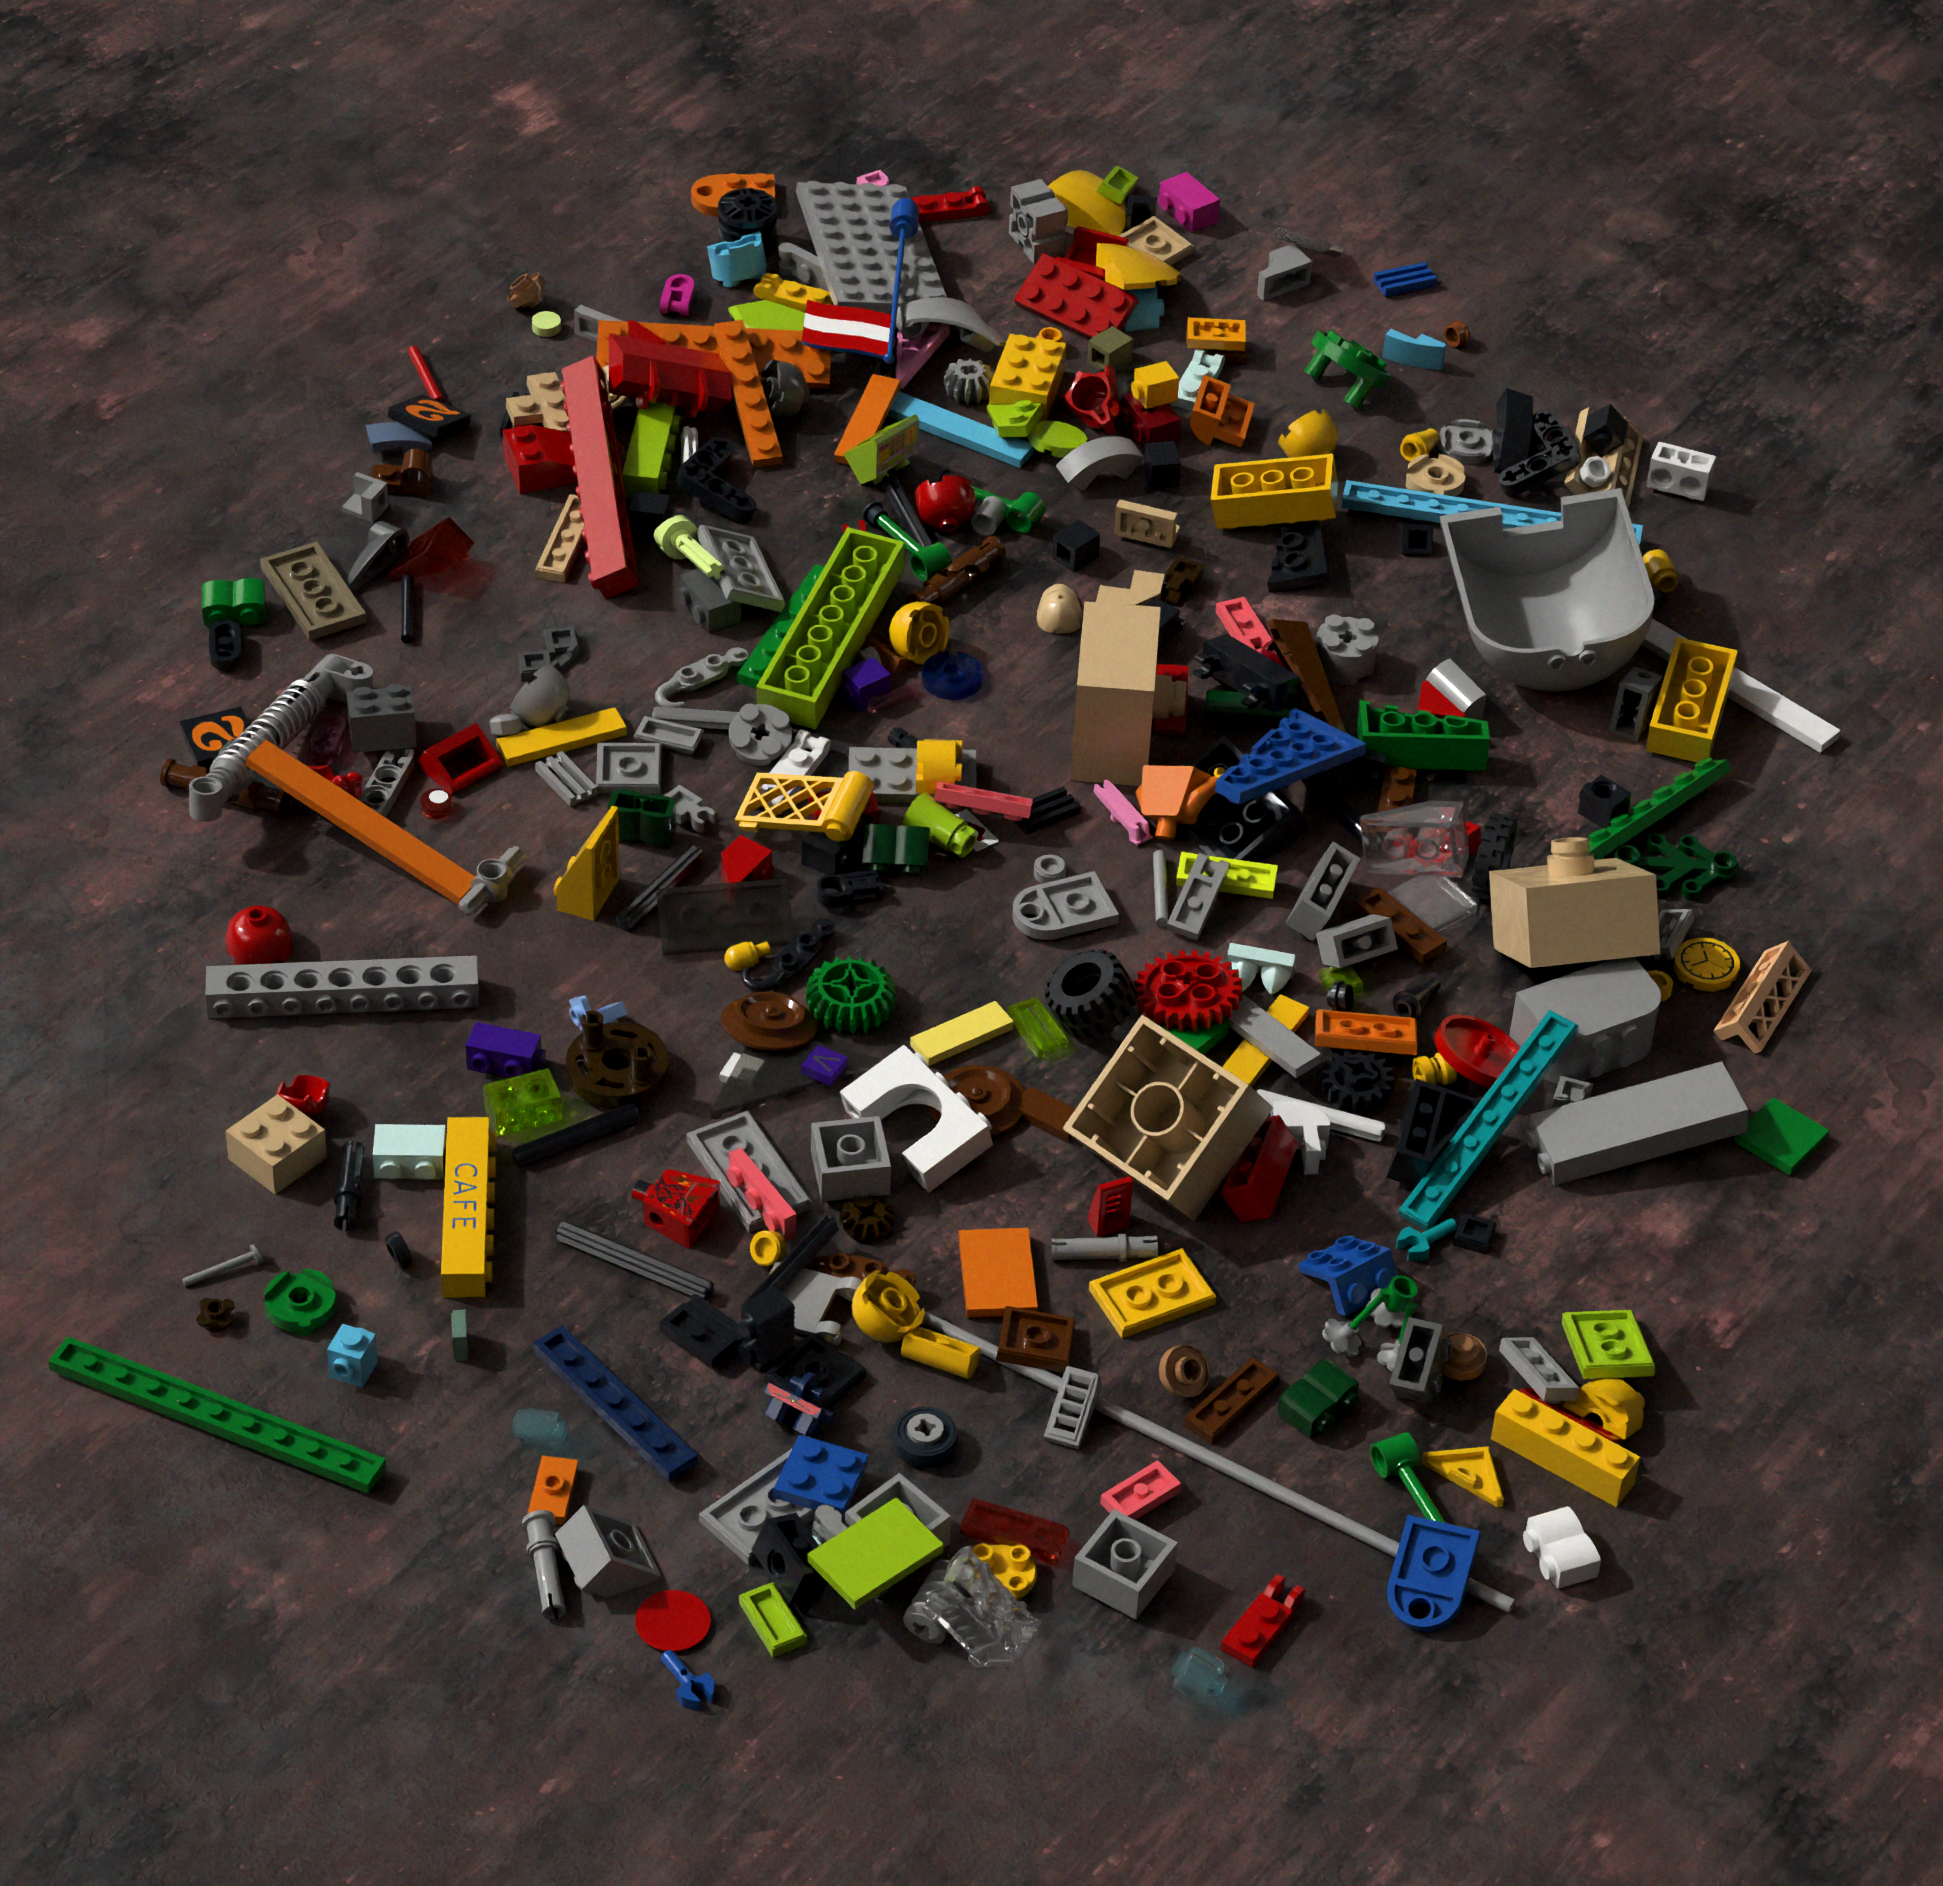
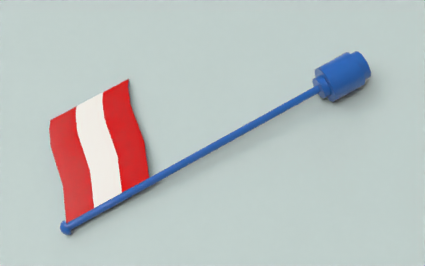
M899 199L892 206L890 231L894 236L900 238L891 314L865 308L827 305L807 299L802 333L803 345L822 350L864 354L881 358L887 364L894 362L893 346L905 239L911 238L917 233L920 214L919 207L912 199Z

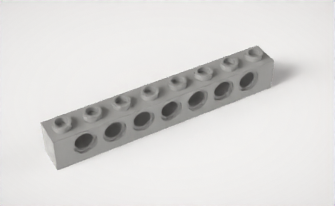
M477 955L206 966L205 996L208 1019L479 1008Z

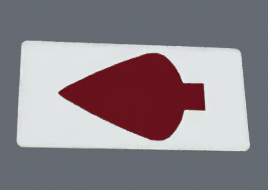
M967 809L954 814L978 831L977 842L973 848L976 852L999 842Z

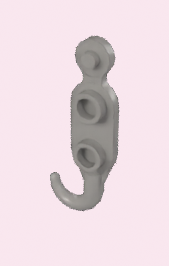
M735 647L728 650L724 656L711 654L695 663L682 667L668 682L658 687L655 693L656 702L661 707L684 708L685 702H670L666 699V696L676 691L693 692L706 684L721 679L727 674L730 667L744 665L748 659V652L743 648Z

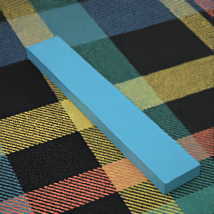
M898 392L887 415L890 418L901 421L917 414L919 429L1018 468L1032 456L1035 450L1025 440L1017 437H999L996 429L902 392Z

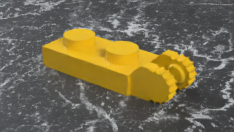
M768 272L761 277L760 283L753 290L755 297L759 299L769 300L802 312L806 311L807 299L827 305H834L829 291L802 285L794 281H783L779 275Z

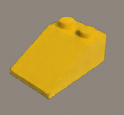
M611 806L583 844L576 857H571L564 876L557 879L554 886V896H557V911L594 921L619 881L618 807Z

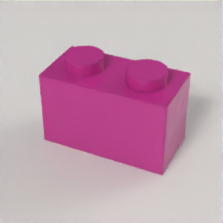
M1188 172L1160 182L1158 205L1191 233L1218 223L1220 199Z

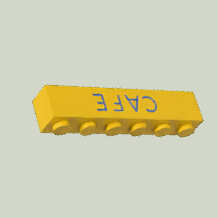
M489 1117L447 1118L441 1261L442 1298L485 1297L486 1283L493 1282L492 1261H487V1256H493L494 1240L493 1235H487L488 1230H494V1208H488V1203H495V1182H489V1178H496V1157H490V1152H497V1132L490 1131Z

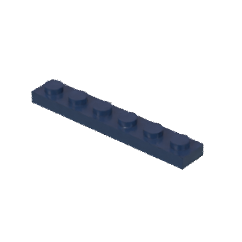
M562 1325L533 1342L534 1353L668 1482L698 1464V1455Z

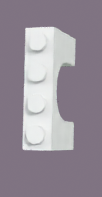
M905 1045L898 1048L840 1091L845 1111L852 1118L880 1116L882 1120L894 1110L909 1104H925L941 1112L942 1115L936 1127L902 1152L907 1172L928 1193L993 1145L990 1135L992 1127L988 1119L982 1113L976 1114L971 1110L967 1099L960 1092L955 1094L942 1074L939 1072L934 1074L929 1069L923 1056L918 1052L913 1054Z

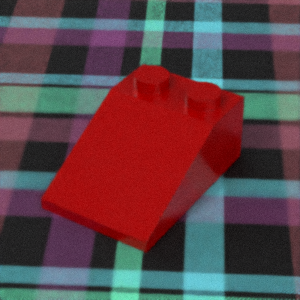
M532 424L503 430L504 459L520 494L578 483L572 468L575 465V459L570 451L569 445L572 444V438L568 432Z

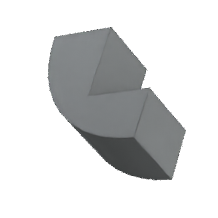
M1116 436L1102 437L1075 448L1060 460L1056 467L1069 484L1084 491L1102 469L1126 480L1144 459V456L1130 439Z

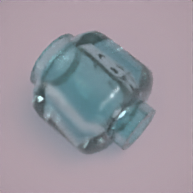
M1197 1646L1192 1647L1189 1651L1182 1649L1169 1674L1170 1677L1174 1678L1173 1687L1176 1691L1199 1703H1205L1211 1695L1219 1698L1228 1681V1677L1223 1675L1225 1669L1224 1661Z

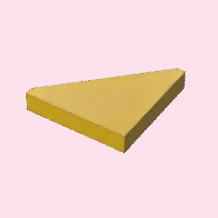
M1489 1446L1423 1452L1422 1463L1424 1466L1495 1507L1503 1506L1504 1498Z

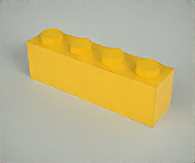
M1513 1389L1495 1411L1491 1434L1492 1440L1614 1507L1620 1504L1635 1485L1640 1456L1518 1390Z

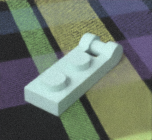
M1196 349L1192 361L1179 381L1178 401L1172 402L1170 405L1192 411L1203 375L1217 379L1223 369L1225 356L1219 354L1212 356L1206 354L1204 350Z

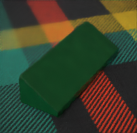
M1208 690L1206 692L1205 713L1209 715L1283 719L1289 718L1294 708L1301 710L1299 696L1298 705L1272 712L1261 704L1255 708L1245 706L1241 703V699L1247 698V696L1241 692Z

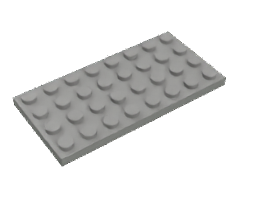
M817 181L797 182L796 194L833 304L891 313L900 238L894 236L890 231L892 206L899 199H910L906 186L898 184L880 186L871 183L855 185L844 182L829 184ZM918 223L917 233L913 237L905 239L898 307L925 298H947L920 223Z

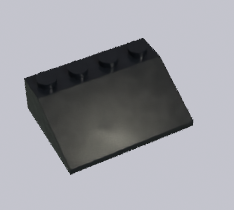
M1223 735L1188 766H1194L1210 774L1212 777L1214 776V770L1218 767H1222L1227 771L1231 766L1239 765L1240 758L1244 754ZM1279 789L1248 800L1243 804L1232 803L1228 801L1227 797L1216 793L1200 811L1197 821L1193 825L1177 824L1206 855L1250 862H1259L1287 849L1310 828L1299 809Z

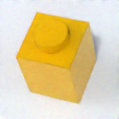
M1167 361L1136 368L1134 382L1131 384L1132 394L1135 399L1142 403L1145 409L1178 401L1179 376Z

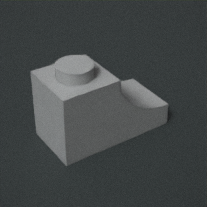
M1294 244L1271 251L1269 253L1268 268L1259 272L1257 296L1265 301L1309 285L1312 261Z

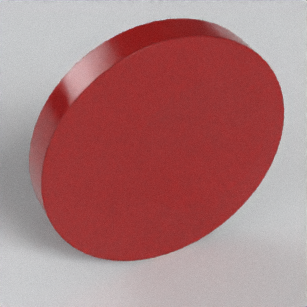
M1451 1015L1446 1017L1436 1031L1434 1038L1439 1053L1453 1069L1469 1080L1491 1088L1520 1049L1519 1045L1498 1027L1468 1015Z

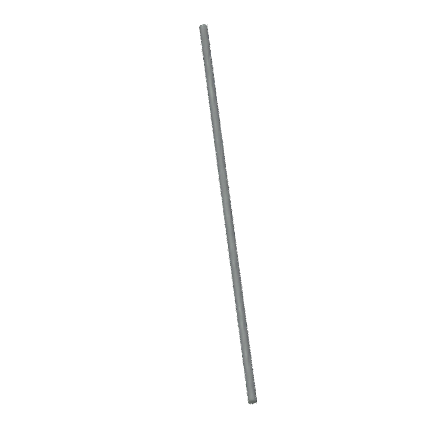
M925 1311L923 1322L920 1325L937 1333L978 1346L982 1349V1355L996 1361L998 1346ZM996 1361L1058 1392L1062 1380L1061 1377L1044 1369ZM1100 1396L1098 1397L1094 1410L1396 1558L1400 1543ZM1069 1397V1398H1071V1399H1073V1400H1075V1401H1077V1402H1079V1403H1081V1404H1084V1401H1083V1400H1079V1399H1075V1398ZM1472 1578L1469 1579L1467 1593L1507 1613L1512 1611L1516 1602L1515 1599Z

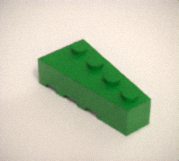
M1359 700L1357 739L1367 743L1366 751L1387 754L1385 765L1409 769H1432L1436 771L1444 769L1468 772L1476 770L1487 771L1490 745L1488 721L1446 715L1444 719H1439L1430 714L1429 711L1418 710L1416 714L1398 712L1399 706L1386 704L1385 709L1370 707L1371 702Z

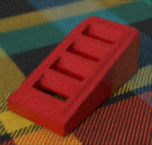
M1131 1176L1098 1185L1088 1214V1222L1097 1237L1129 1228L1133 1188Z

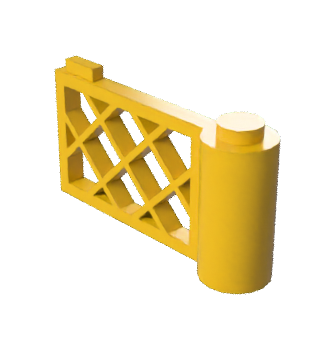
M857 771L847 772L844 778L757 772L737 813L735 822L740 831L758 832L759 828L825 832L827 837L833 841H847L852 837L874 789V783L867 775ZM763 784L777 786L760 795ZM797 786L805 787V789L791 797L787 794L789 790ZM825 788H832L830 793L819 799L815 795ZM778 796H784L785 800L771 808L767 805V802ZM811 796L814 802L798 810L795 805ZM760 806L764 807L765 811L756 816H749L751 811ZM790 807L794 811V813L785 818L775 817ZM821 810L818 820L804 819V817L815 811Z

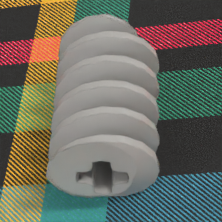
M940 1560L934 1564L925 1582L913 1598L912 1604L905 1611L903 1622L910 1632L928 1643L939 1644L944 1641L946 1632H949L952 1628V1622L958 1618L959 1611L966 1605L965 1600H968L972 1595V1588L969 1585L971 1575L967 1568L951 1560Z

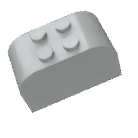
M1635 957L1611 959L1516 992L1509 1036L1521 1048L1550 1009L1578 1024L1579 1031L1543 1079L1558 1084L1560 1076L1580 1081L1599 1077L1606 1072L1620 1067H1627L1648 1055L1652 1047L1661 992L1658 985Z

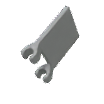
M776 1261L775 1264H774V1266H773V1268H772V1270H771V1272H772L781 1262ZM804 1268L781 1292L796 1308L794 1309L796 1313L794 1314V1331L804 1335L813 1333L832 1347L838 1346L842 1340V1334L839 1333L841 1329L839 1323L823 1321L836 1293L852 1302L855 1291L862 1281L857 1277L839 1278Z

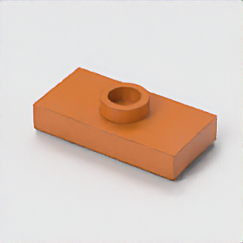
M542 1455L527 1513L536 1510H547L555 1515L557 1525L565 1524L578 1472V1460Z

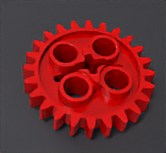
M1180 950L1179 956L1176 957L1168 952L1166 953V960L1155 957V965L1144 964L1145 971H1138V979L1134 980V985L1137 988L1138 1011H1144V1016L1148 1019L1154 1017V1023L1157 1025L1166 1022V1029L1168 1030L1173 1025H1178L1180 1032L1186 1026H1191L1193 1031H1197L1198 1025L1201 1024L1205 1028L1210 1029L1211 1021L1222 1024V1016L1231 1018L1232 1010H1238L1239 1001H1242V978H1239L1238 969L1232 970L1231 962L1222 964V956L1210 959V952H1206L1203 956H1198L1197 950H1193L1191 955H1186L1183 950Z

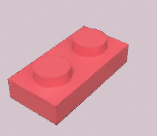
M1157 1460L1101 1494L1100 1504L1109 1513L1115 1509L1136 1520L1179 1494L1181 1482Z

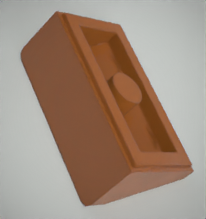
M871 630L860 649L863 650L870 646L874 647L880 656L882 666L891 674V678L917 664L910 662L904 657H900L892 648L890 640L879 631Z

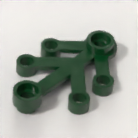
M1660 833L1648 835L1646 842L1647 851L1652 854L1663 853L1668 858L1640 856V852L1630 845L1619 846L1615 849L1613 858L1642 869L1670 870L1663 876L1656 877L1657 899L1667 897L1669 887L1692 872L1703 873L1694 880L1688 879L1683 882L1681 895L1689 901L1698 900L1701 890L1716 879H1733L1739 871V864L1732 853L1727 851L1713 853L1701 845L1698 839L1692 835L1680 837L1678 848L1666 841V837ZM1696 855L1701 860L1692 859L1689 856Z

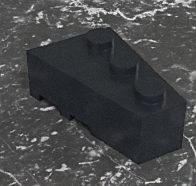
M1416 1079L1405 1105L1386 1178L1416 1187L1481 1100Z

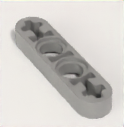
M413 749L386 750L358 800L386 818L414 769ZM386 777H393L396 779L395 781L389 783L380 781L381 779ZM373 798L384 799L383 802L377 804L369 802Z

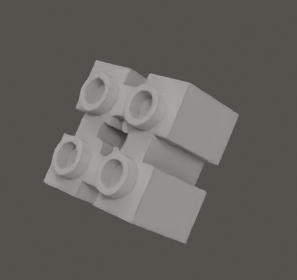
M1042 179L1012 186L1010 206L1013 208V214L1009 216V234L1018 245H1024V252L1033 264L1037 263L1042 253L1053 258L1064 256V244L1067 242V235L1064 229L1068 220L1066 206L1061 204L1057 197L1055 198L1053 190L1049 189Z

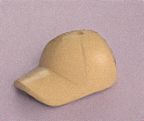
M1054 584L1046 589L1042 594L1037 610L1039 627L1043 631L1057 634H1069L1080 629L1083 616L1075 592L1064 584Z

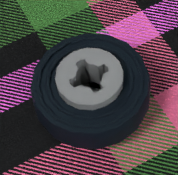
M915 1407L905 1411L897 1418L892 1430L893 1447L899 1458L908 1464L918 1467H934L946 1462L953 1455L958 1442L957 1427L951 1416L933 1407Z

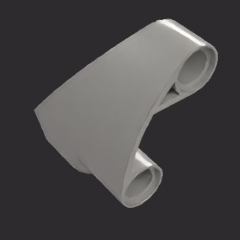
M943 297L925 298L903 304L897 309L896 327L906 339H916L922 335L930 322H940L954 325L960 332V339L963 342L984 353L991 351L995 345L1005 346L1006 341L996 329L988 326L970 304L961 300Z

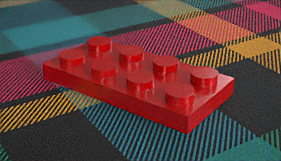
M1042 253L1013 299L1016 305L1088 339L1095 337L1111 326L1121 331L1139 303L1137 296Z

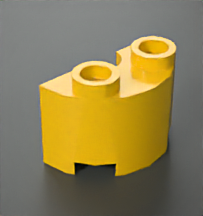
M924 739V741H917L916 794L924 792L935 794L938 781L951 784L961 782L962 763H955L956 759H962V740Z
M1618 1378L1593 1379L1580 1387L1576 1401H1565L1562 1406L1583 1418L1590 1413L1598 1414L1603 1420V1428L1625 1440L1642 1427L1645 1401L1639 1392H1636L1623 1380Z

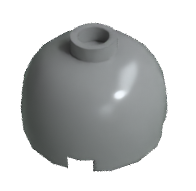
M548 663L533 674L537 677L530 684L526 682L510 705L512 710L510 712L518 716L520 721L529 726L543 727L549 725L554 720L557 723L561 722L570 710L566 706L570 699L569 684L565 677Z

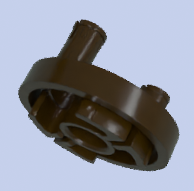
M591 1010L587 1011L586 1015L583 1014L581 1017L582 1033L574 1039L566 1054V1074L573 1091L592 1104L609 1108H618L628 1103L638 1105L659 1093L667 1081L669 1072L668 1052L663 1041L652 1031L639 1025L623 1022L603 1024V1015L598 1011ZM578 1060H584V1064H585V1067H586L588 1073L586 1072V1070H585V1068H584V1066H583V1061H578ZM618 1064L624 1065L627 1068L622 1070H612L608 1067Z

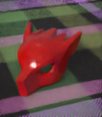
M1107 365L1105 372L1102 371L1096 374L1078 371L1071 389L1065 395L1062 393L1058 395L1059 402L1088 427L1093 429L1103 428L1109 435H1112L1116 432L1113 421L1118 417L1121 408L1117 392L1115 368Z

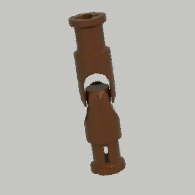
M990 535L983 540V544L978 548H971L949 566L925 581L920 590L917 592L913 591L907 595L906 604L926 602L940 605L960 589L989 569L990 564L1002 560L1006 556L1004 545L997 537Z
M168 758L161 769L160 782L165 787L173 785L185 788L186 792L189 793L190 782L195 778L206 776L210 768L198 765L189 767L176 763L175 759ZM253 780L240 793L239 798L231 796L226 802L252 810L261 808L273 811L276 816L283 817L289 807L291 795L282 789L266 787L263 782Z

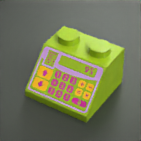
M917 414L885 427L843 453L860 485L871 480L873 484H877L882 481L885 475L889 477L887 471L891 468L897 471L910 464L908 458L918 452L919 418Z

